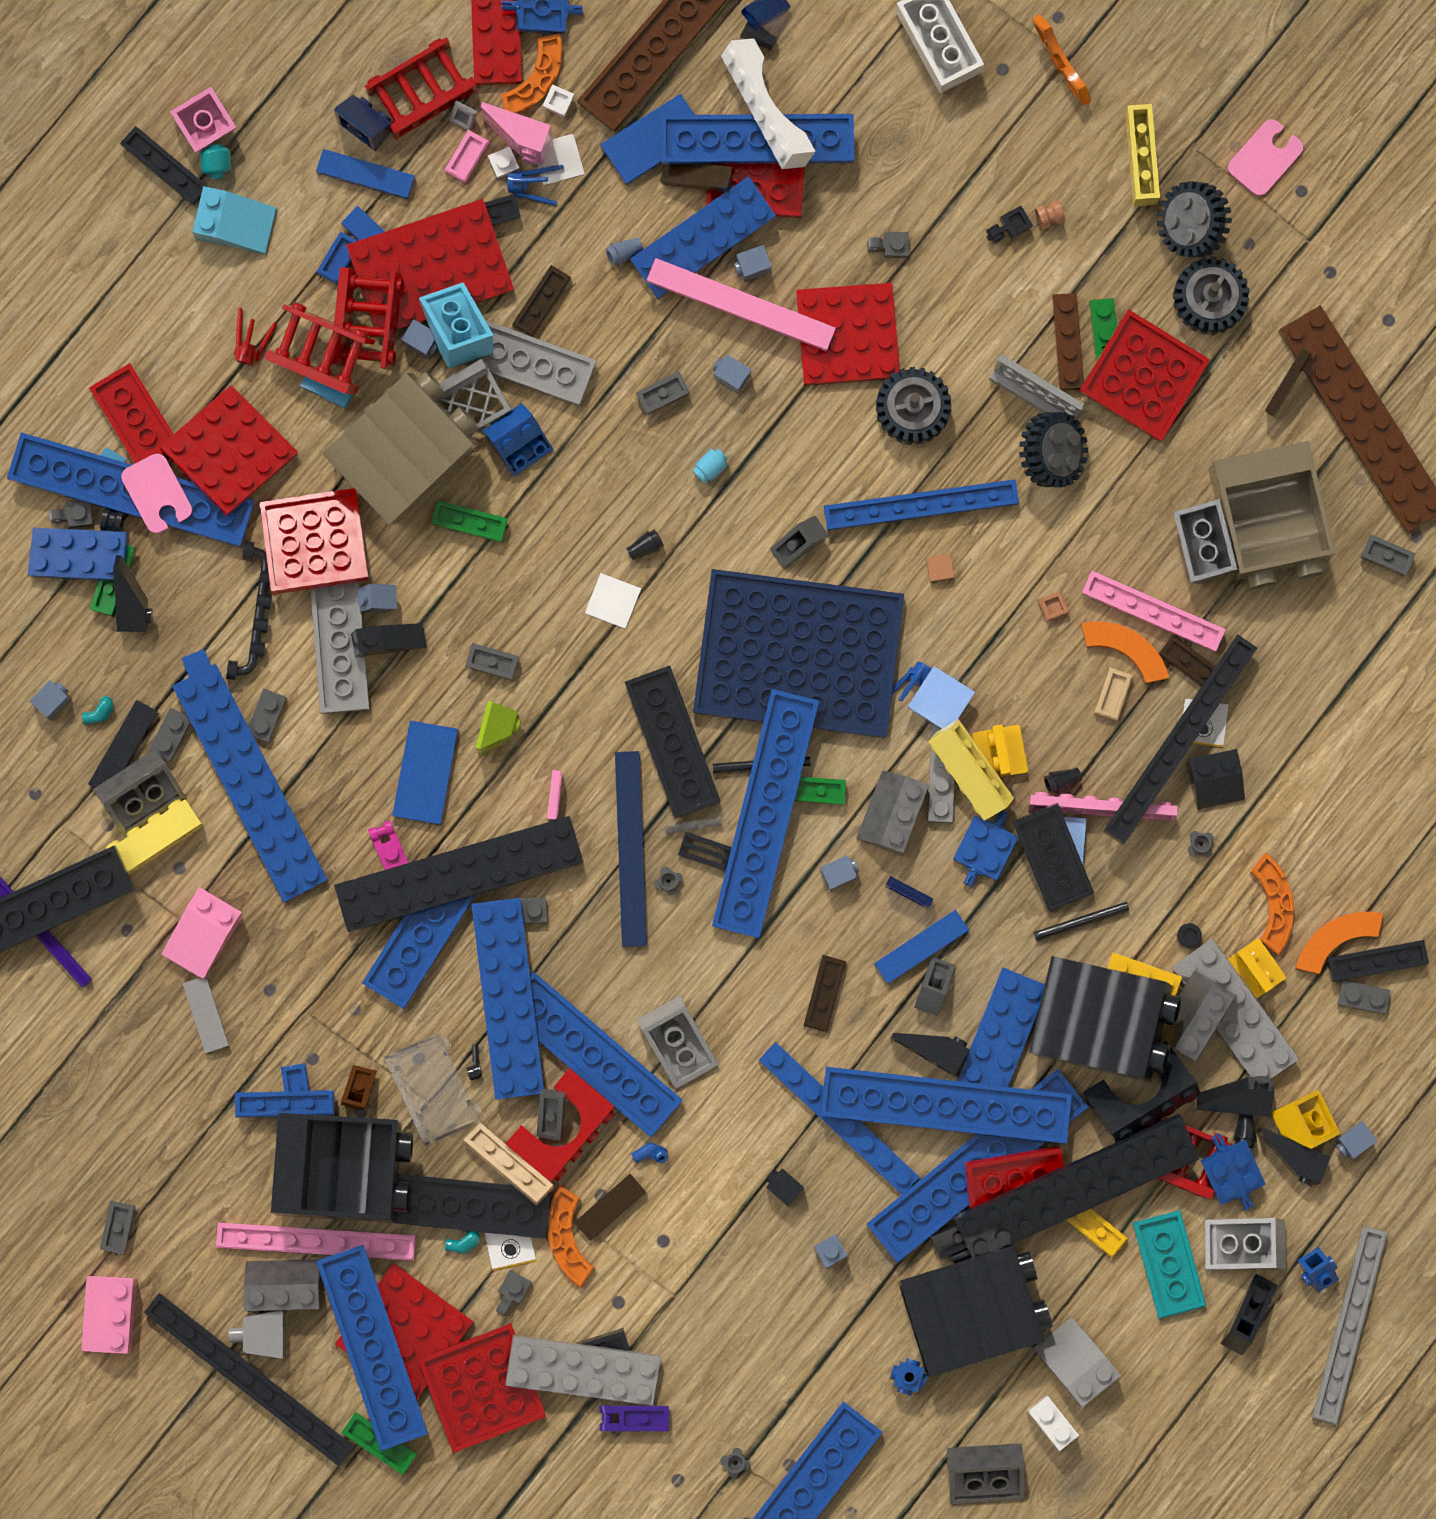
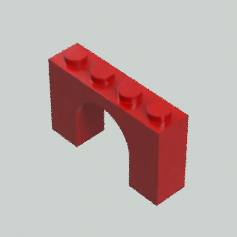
M570 1068L555 1084L554 1088L559 1092L566 1093V1099L579 1111L581 1126L577 1136L566 1145L554 1147L542 1143L521 1125L505 1143L551 1183L554 1179L558 1182L565 1175L567 1170L564 1167L570 1160L575 1163L583 1153L580 1148L586 1141L591 1144L599 1134L596 1129L602 1122L607 1125L615 1115L613 1112L615 1106Z

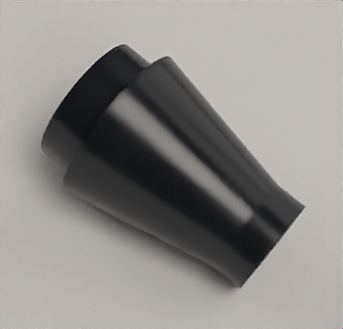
M749 20L740 35L742 39H755L758 46L769 50L772 49L777 37L769 33L756 21L751 22Z
M653 529L652 531L647 530L626 549L634 561L637 558L660 551L659 548L663 547L664 544L657 531Z
M1077 767L1052 771L1047 776H1044L1046 789L1051 795L1054 793L1058 795L1077 782L1082 781L1081 772Z
M1239 1114L1233 1136L1235 1144L1246 1140L1250 1149L1255 1147L1257 1136L1254 1115Z

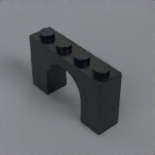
M1171 1046L1164 1074L1156 1073L1161 1080L1160 1090L1150 1101L1140 1105L1125 1104L1115 1096L1104 1079L1083 1092L1087 1104L1115 1143L1153 1126L1155 1122L1165 1116H1170L1176 1109L1186 1103H1191L1197 1096L1201 1095L1196 1080Z

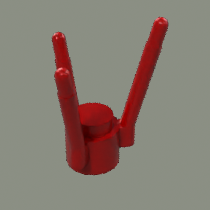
M239 307L236 347L233 355H236L235 361L253 366L254 361L260 360L261 353L272 336L277 323H272L256 351V346L250 344L255 323L254 319L250 320L245 342L241 344L242 308Z

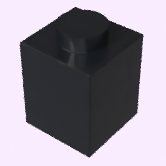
M783 1168L779 1172L774 1169L766 1179L769 1183L766 1188L787 1207L804 1189Z

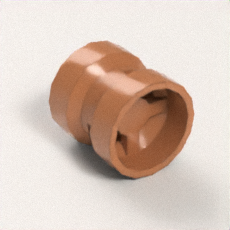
M1059 200L1050 202L1047 208L1043 205L1035 207L1036 218L1042 230L1050 228L1051 222L1058 225L1065 223V215Z

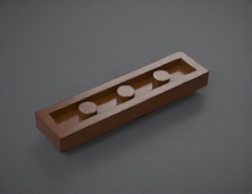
M1077 293L1052 295L1059 389L1062 391L1079 390L1084 380Z

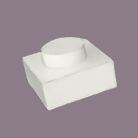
M552 85L543 104V109L565 118L575 96L569 91Z
M510 147L488 156L497 179L508 176V173L512 174L520 170Z

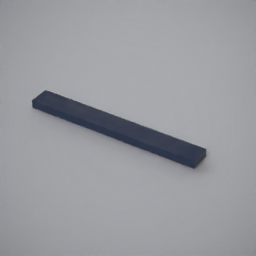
M639 751L615 752L622 947H642L647 945Z

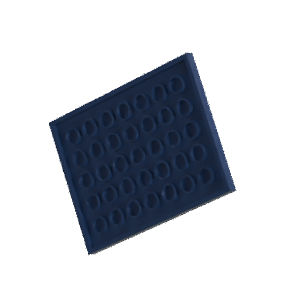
M712 569L693 713L764 722L771 690L775 689L819 700L812 729L886 738L904 594Z

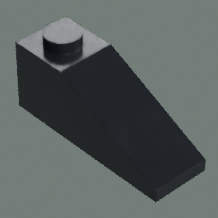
M116 555L113 572L117 632H146L148 623L153 622V609L148 608V598L123 557Z
M423 623L373 626L355 629L351 633L355 658L427 647Z
M893 1033L890 1038L952 1076L956 1074L970 1050L966 1047L968 1043L957 1036H954L952 1039L944 1036Z
M1264 1076L1246 1077L1202 1091L1201 1095L1196 1098L1197 1110L1271 1117L1275 1093L1273 1079H1268Z
M1263 1127L1259 1128L1257 1133L1291 1173L1299 1177L1298 1182L1310 1187L1313 1184H1320L1331 1156L1310 1149Z
M1258 1274L1254 1275L1220 1344L1240 1355L1246 1352L1256 1336L1278 1285Z

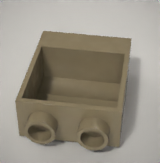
M427 371L419 378L413 373L404 374L323 453L328 461L389 525L398 523L479 445L472 436L479 429L478 424L461 407H458L451 414L438 399L446 391Z
M1309 441L1213 461L1209 468V475L1215 500L1221 499L1238 566V570L1232 572L1235 581L1248 579L1250 589H1260L1278 583L1276 572L1295 569L1297 579L1312 578L1326 573L1324 562L1330 561L1335 555V548Z

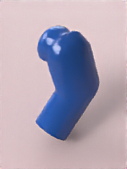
M647 1143L631 1153L636 1164L646 1158L655 1160L658 1163H664L668 1159L666 1148L654 1143Z

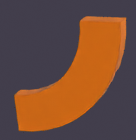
M1040 14L1033 17V23L1039 38L1051 54L1049 57L1058 73L1062 72L1064 79L1068 83V88L1079 102L1084 106L1091 102L1087 86L1064 55L1052 26Z
M560 33L537 38L538 57L535 68L529 78L521 85L501 94L504 110L520 115L533 108L550 91L551 86L556 81L562 62V40Z
M1095 621L1081 623L1086 648L1106 647L1122 652L1137 666L1145 684L1169 679L1167 668L1156 649L1137 632L1111 622Z
M1265 852L1250 873L1255 876L1263 887L1269 907L1268 922L1260 940L1276 955H1280L1292 931L1294 900L1284 872L1274 859Z
M1355 912L1328 922L1306 942L1298 957L1295 969L1320 974L1327 956L1341 943L1357 937L1378 938L1383 913Z
M559 1185L549 1209V1243L559 1267L573 1283L581 1288L594 1267L581 1255L573 1236V1216L580 1198Z

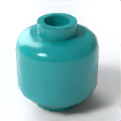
M224 144L208 145L200 151L201 171L203 174H210V179L225 178L224 173L232 170L231 152L229 148L224 147Z

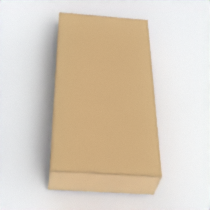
M1110 667L1094 714L1117 722L1133 675Z

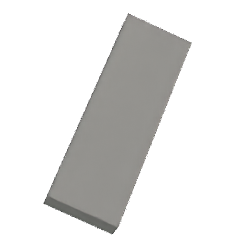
M207 976L204 980L197 978L183 983L205 1054L228 1047V1039Z

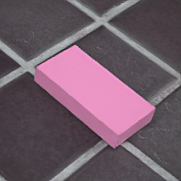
M468 130L445 168V173L466 184L488 147L489 141Z
M552 770L547 814L548 821L558 819L563 774L557 770Z

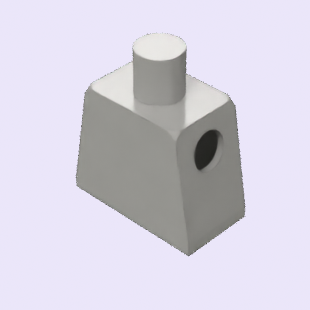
M285 1310L243 1317V1327L229 1328V1343L243 1342V1353L285 1358Z

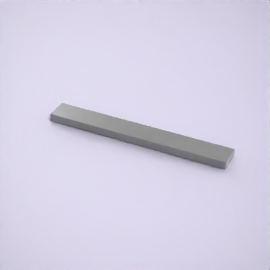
M1362 1226L1312 1415L1314 1419L1335 1425L1338 1423L1387 1232Z

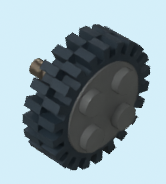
M1066 412L1039 413L1030 419L1032 423L1026 424L1025 428L1028 431H1022L1021 437L1026 440L1020 441L1019 447H1024L1023 452H1019V457H1025V461L1021 462L1022 468H1028L1024 473L1026 476H1031L1030 481L1037 483V486L1067 487V485L1074 483L1073 480L1079 479L1078 473H1083L1085 468L1080 464L1087 463L1088 459L1083 457V453H1088V448H1083V443L1088 441L1087 437H1081L1085 433L1084 428H1078L1081 423L1078 420H1074L1073 415H1067L1068 413Z

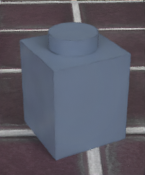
M764 245L736 254L737 262L733 263L737 276H742L744 282L772 272V266Z
M413 320L401 339L402 344L428 359L431 354L434 356L438 351L437 344L431 329Z
M726 354L724 359L719 358L712 369L715 372L714 380L739 394L751 375L749 367Z
M369 584L358 588L357 602L360 612L387 613L397 609L396 585Z
M49 680L30 702L51 721L71 699L66 695L69 691L59 681L54 684Z
M846 855L820 867V872L829 891H832L856 880V873L859 872V869L854 859L849 860Z
M1362 1121L1336 1139L1339 1143L1336 1147L1344 1158L1348 1156L1349 1159H1354L1375 1144L1377 1140Z
M836 1234L814 1246L825 1268L848 1256Z

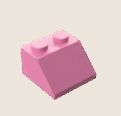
M212 87L170 111L173 119L195 153L236 129L235 124Z

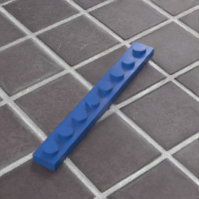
M1016 479L824 505L827 531L1019 505Z
M775 1042L763 1054L759 1061L899 1193L904 1194L916 1182L919 1176L861 1121L820 1116L823 1086Z

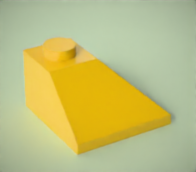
M1319 1089L1271 1112L1275 1124L1283 1136L1310 1149L1341 1134Z

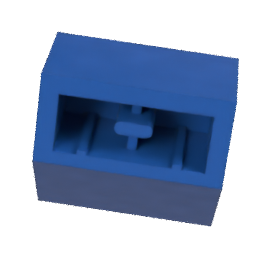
M522 403L482 430L514 477L554 450L534 416Z

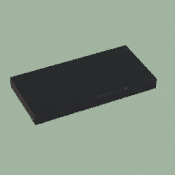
M1058 802L1012 820L1049 911L1094 894Z

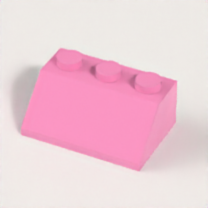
M87 1276L81 1351L132 1353L137 1279Z

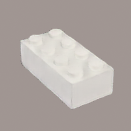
M902 0L897 3L895 12L940 94L982 73L984 63L949 0Z

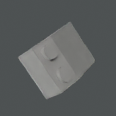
M681 996L637 1019L644 1035L676 1089L719 1065Z
M1279 1218L1205 1220L1206 1270H1286L1285 1220Z
M1072 1317L1044 1338V1342L1038 1343L1033 1347L1080 1407L1085 1406L1121 1376Z

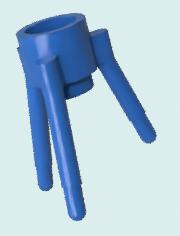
M564 165L528 171H515V174L508 173V193H515V198H526L556 206V201L524 193V191H528L529 183L548 181V177L528 178V176L561 170L564 168Z
M917 661L915 666L910 667L907 673L893 686L892 695L909 679L910 683L899 697V701H903L914 685L921 687L932 669L928 665Z

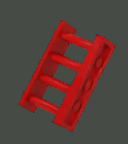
M447 37L442 40L440 38L434 40L426 50L384 75L372 77L368 80V84L365 85L368 96L377 93L392 117L393 124L390 125V129L396 140L451 108L456 101L461 102L478 91L477 84L473 78L470 77L467 80L462 78L448 56L446 50L450 48V43ZM438 56L455 83L454 87L447 92L440 88L425 64ZM416 68L434 94L433 100L426 104L420 101L405 77L407 73ZM396 80L414 107L413 112L406 116L400 114L384 88Z
M340 267L334 323L353 331L355 328L368 332L370 337L384 338L382 352L360 350L357 360L381 362L380 368L387 371H392V365L396 363L397 355L396 351H394L398 309L400 293H403L404 279L397 272L391 271L390 280L359 278L354 270ZM357 287L389 290L387 304L357 302L353 299L354 289H357ZM354 311L385 313V328L355 326L351 323V314ZM341 336L332 365L344 367L350 351V347H348L349 337Z
M293 302L292 305L283 304L282 309L292 313L280 348L267 350L264 359L342 393L356 395L359 385L352 383L351 378L362 344L374 345L376 340L369 338V333L357 328L353 331L306 311L307 307L296 302ZM302 317L311 321L312 325L302 353L296 359L290 356L291 352L289 349ZM321 326L333 330L321 365L315 367L310 365L311 360L309 359ZM344 335L354 340L343 371L336 376L331 374L332 370L330 367L341 336Z
M1163 1117L1162 1119L1159 1120V1122H1162V1121H1164V1120H1166V1119H1168V1118H1167V1117ZM1185 1125L1195 1148L1200 1138L1213 1143L1208 1157L1217 1150L1212 1140L1213 1136ZM1214 1133V1135L1216 1136L1218 1142L1220 1143V1141H1219V1139H1218V1137H1217V1135H1216V1134H1218V1133ZM1222 1135V1138H1223V1140H1224L1226 1146H1227V1145H1233V1144L1227 1142V1141H1228V1137ZM1188 1165L1157 1178L1160 1181L1207 1200L1212 1199L1215 1191L1209 1188V1178L1204 1168L1200 1178L1196 1179L1195 1182L1186 1179Z

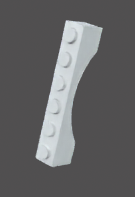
M755 39L731 40L721 57L782 169L805 167L814 155L815 150L806 133L791 123L771 100L762 76L764 56Z

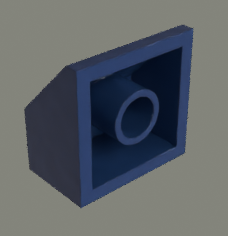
M353 94L334 109L337 123L373 151H376L391 133V119L384 112L380 111L377 113L371 108L373 105L364 97L359 99Z

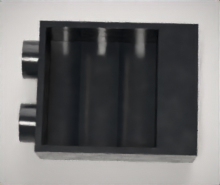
M1051 956L1029 1053L1037 1057L1151 1083L1153 1072L1164 1074L1166 1070L1170 1045L1160 1043L1165 1024L1175 1026L1180 1013L1181 997L1172 995L1173 986L1165 981Z
M278 1113L271 1213L276 1216L395 1223V1212H408L410 1183L398 1182L399 1162L412 1161L413 1133L401 1132L402 1123L393 1119Z
M1013 1245L898 1281L927 1377L1044 1342L1041 1331L1053 1328L1045 1300L1032 1302L1026 1283L1038 1280L1029 1251L1017 1254Z

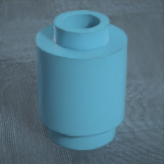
M711 448L695 464L696 467L692 471L704 484L709 480L712 482L728 466L726 464L728 458L721 450L717 449L714 451Z

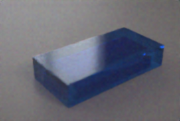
M755 0L745 6L741 14L757 30L788 12L791 5L786 0Z
M892 876L889 877L885 885L886 888L926 909H929L933 898Z

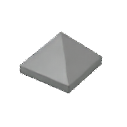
M456 101L449 121L466 130H471L477 111Z

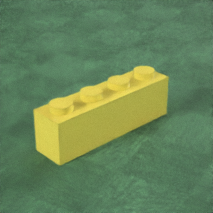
M1152 104L1129 105L1125 112L1133 207L1157 205L1160 199Z
M959 719L937 731L928 741L932 751L939 756L945 765L946 771L953 776L961 792L968 797L973 804L975 812L983 820L1004 810L1012 802L1014 797Z
M180 799L174 801L168 806V811L162 815L156 813L147 820V825L142 828L139 826L133 828L126 834L127 838L121 842L115 840L106 847L107 849L114 845L117 846L129 875L204 826L186 799L182 802Z

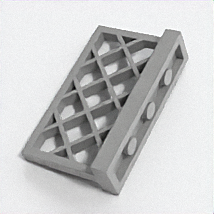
M1001 354L997 359L995 369L989 378L990 381L1043 413L1066 412L1068 413L1067 415H1073L1074 420L1079 418L1084 410L1082 402Z
M480 359L440 383L446 393L438 400L450 403L448 409L450 413L454 404L466 407L468 414L470 409L483 412L481 421L478 423L479 429L512 410L484 359ZM485 375L491 383L488 393L475 390L478 379ZM473 383L472 389L466 387L469 384ZM493 388H494L495 392L497 393V395H493V394H492ZM461 389L471 391L467 405L454 402L457 391ZM474 392L487 395L484 410L471 406ZM450 395H452L451 401L445 399V398L449 397ZM490 398L500 399L504 409L497 413L487 411ZM486 413L492 415L485 419Z

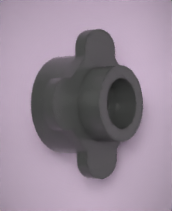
M1198 831L1191 832V846L1188 847V852L1191 855L1198 853L1203 854L1205 857L1212 854L1213 835L1211 833H1198Z
M663 867L660 870L661 875L659 879L654 882V886L656 889L667 891L668 895H674L677 892L676 887L678 883L682 882L683 877L680 873H674L668 867Z
M734 1448L731 1454L721 1457V1464L727 1468L728 1475L732 1478L737 1477L739 1472L748 1470L750 1467V1462L745 1460L740 1448ZM734 1460L738 1462L737 1465H733Z

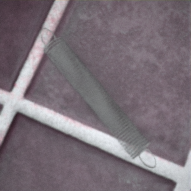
M716 817L712 823L713 818H710L707 823V819H704L701 824V820L696 824V821H693L690 826V821L685 826V822L680 826L677 823L674 828V824H671L668 829V825H666L663 832L665 834L668 832L669 835L672 832L673 834L677 833L678 830L680 833L683 830L684 832L689 829L692 831L694 828L698 830L700 827L701 829L705 827L710 828L711 826L715 827L716 825L719 827L722 825L721 820L723 819L720 818L717 821L718 817Z

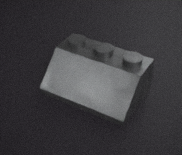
M1221 499L1174 512L1192 583H1205L1222 578L1238 570Z
M155 749L93 789L124 837L133 828L145 824L151 816L168 809V806L174 801L182 800L186 797Z
M882 771L856 839L902 856L929 785L904 775Z
M1194 970L1179 995L1181 997V1008L1175 1026L1166 1024L1162 1038L1176 1050L1197 1061L1237 995Z
M320 1259L246 1261L244 1311L321 1309V1274L316 1262Z
M1022 1443L947 1448L950 1504L1025 1500V1464Z

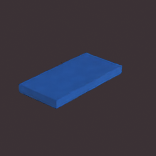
M681 93L600 144V147L626 185L662 163L661 115H695Z
M416 721L409 722L393 817L441 825L458 729Z

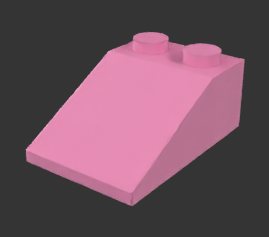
M482 102L483 120L523 158L524 162L531 165H536L537 163L543 165L552 140L551 125Z
M199 887L161 955L204 980L242 920V912Z

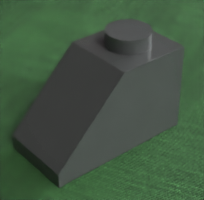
M813 516L797 524L770 549L783 568L814 549L829 534L817 517Z
M935 957L931 958L914 1008L936 1016L938 1015L955 967L954 964Z

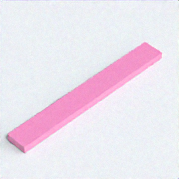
M655 258L647 278V282L826 352L835 331V327Z
M218 1223L216 1248L335 1255L364 1244L369 1258L414 1260L416 1236Z

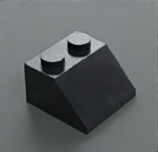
M1237 749L1191 758L1186 762L1197 810L1245 800L1243 772Z

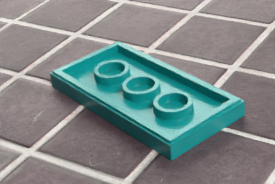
M1181 1210L1132 1222L1158 1319L1206 1307Z

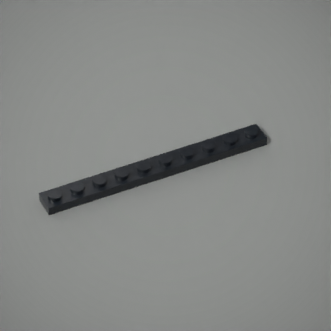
M1237 634L1103 830L1104 833L1120 844H1125L1257 650L1256 646Z
M161 1293L155 1297L144 1311L148 1317L337 1466L341 1465L354 1448L352 1443Z

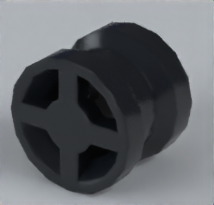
M105 507L101 517L100 530L122 532L125 521L124 512H115Z

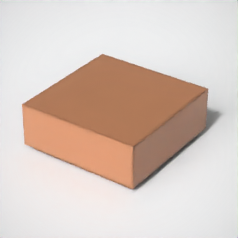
M950 554L926 558L930 583L954 579Z
M1061 590L1037 600L1046 623L1070 613Z

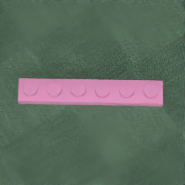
M1091 571L1081 593L1214 653L1226 630L1094 571Z
M1036 792L1035 795L1030 796L1028 810L1037 811L1058 802L1062 813L1113 817L1123 803V800L1120 798H1109L1108 801L1098 800V797L1085 796L1084 799L1074 798L1071 794H1060L1059 797H1054L1046 792ZM1170 802L1151 804L1142 819L1175 821L1177 806H1171Z

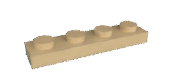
M481 1123L463 1140L467 1147L536 1206L553 1189L551 1182Z

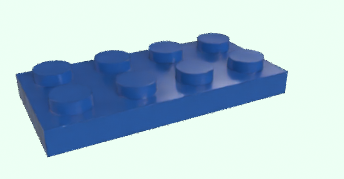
M33 528L28 576L114 581L113 565L116 555H121L126 562L129 534L127 532Z

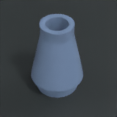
M636 237L630 240L610 243V247H607L605 250L610 263L613 266L617 264L620 266L642 251L643 246L640 239Z

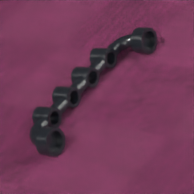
M245 541L242 560L252 561L253 557L259 558L261 561V571L249 658L244 666H238V661L228 660L226 679L236 680V676L250 674L256 668L258 658L264 657L265 643L261 642L262 633L267 634L269 619H264L265 609L270 610L272 595H267L268 585H270L266 552L263 549L254 547L255 542Z

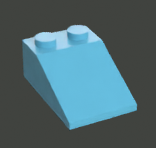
M203 186L192 233L197 240L266 254L277 208L228 191Z
M464 283L419 298L439 352L448 368L493 353V334Z

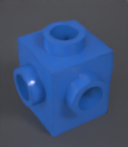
M1319 1247L1298 1260L1304 1272L1300 1274L1303 1281L1308 1287L1312 1285L1318 1293L1339 1280L1335 1272L1338 1268L1336 1263L1330 1256L1326 1257Z
M906 1358L905 1362L899 1361L898 1366H893L890 1379L894 1380L893 1385L898 1387L897 1392L911 1396L912 1391L918 1393L919 1388L924 1389L927 1374H924L925 1368L919 1367L921 1362ZM907 1372L913 1373V1381L907 1382L905 1380Z

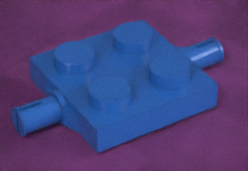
M568 0L501 1V10L515 11L517 31L565 34L568 14L582 16L583 12L582 5H569Z
M1003 810L1000 811L994 822L985 821L974 816L953 858L954 861L964 865L969 870L963 882L964 885L972 888L978 875L987 876L998 881L1019 839L1018 836L1008 832L1003 827L1009 813H1004Z
M1216 1134L1220 1143L1215 1135L1212 1137V1140L1217 1150L1211 1156L1200 1160L1215 1190V1194L1221 1205L1240 1198L1244 1210H1249L1246 1201L1252 1209L1254 1204L1249 1194L1266 1185L1251 1150L1246 1140L1226 1146L1222 1134Z

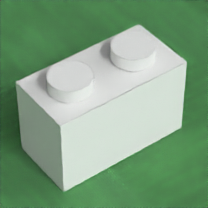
M1045 1395L1027 1410V1413L1058 1451H1061L1079 1436L1048 1396Z

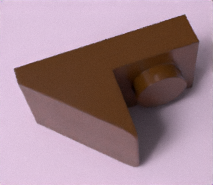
M353 1065L340 1105L365 1111L369 1106L370 1094L377 1071Z

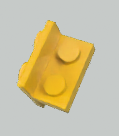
M996 725L992 726L990 730L972 733V739L999 777L1028 772L1019 725L1008 727Z
M1258 938L1228 958L1256 999L1286 979L1285 974Z

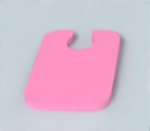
M1272 119L1264 122L1228 164L1229 174L1256 196L1266 194L1303 151L1302 142L1294 135L1288 140V145L1285 148L1280 149L1273 145V136L1279 134L1284 126Z
M153 454L123 471L122 481L150 532L158 534L169 529L165 521L159 516V512L164 506H171L175 509L179 523L191 516L192 507L163 455Z

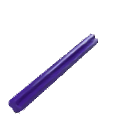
M0 877V897L14 892ZM50 931L36 936L81 987H86L92 981V978Z

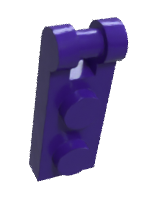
M599 1406V1413H602V1423H599V1431H669V1406ZM612 1413H619V1423H612Z

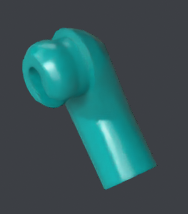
M108 696L100 698V703L95 711L82 713L83 724L105 722L114 709L113 700Z
M467 1231V1235L460 1241L446 1239L445 1251L462 1254L469 1253L479 1244V1232Z

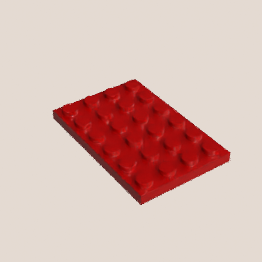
M483 198L346 245L356 275L359 278L390 280L391 271L402 275L404 290L403 293H400L396 331L409 327L413 320L419 323L427 321L419 298L448 287L464 283L475 304L515 291ZM361 287L366 302L387 304L389 290ZM369 312L374 327L385 328L386 314Z

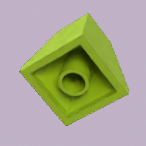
M491 701L487 702L475 747L479 755L488 753L512 739L514 732H519L521 719L518 718V711Z

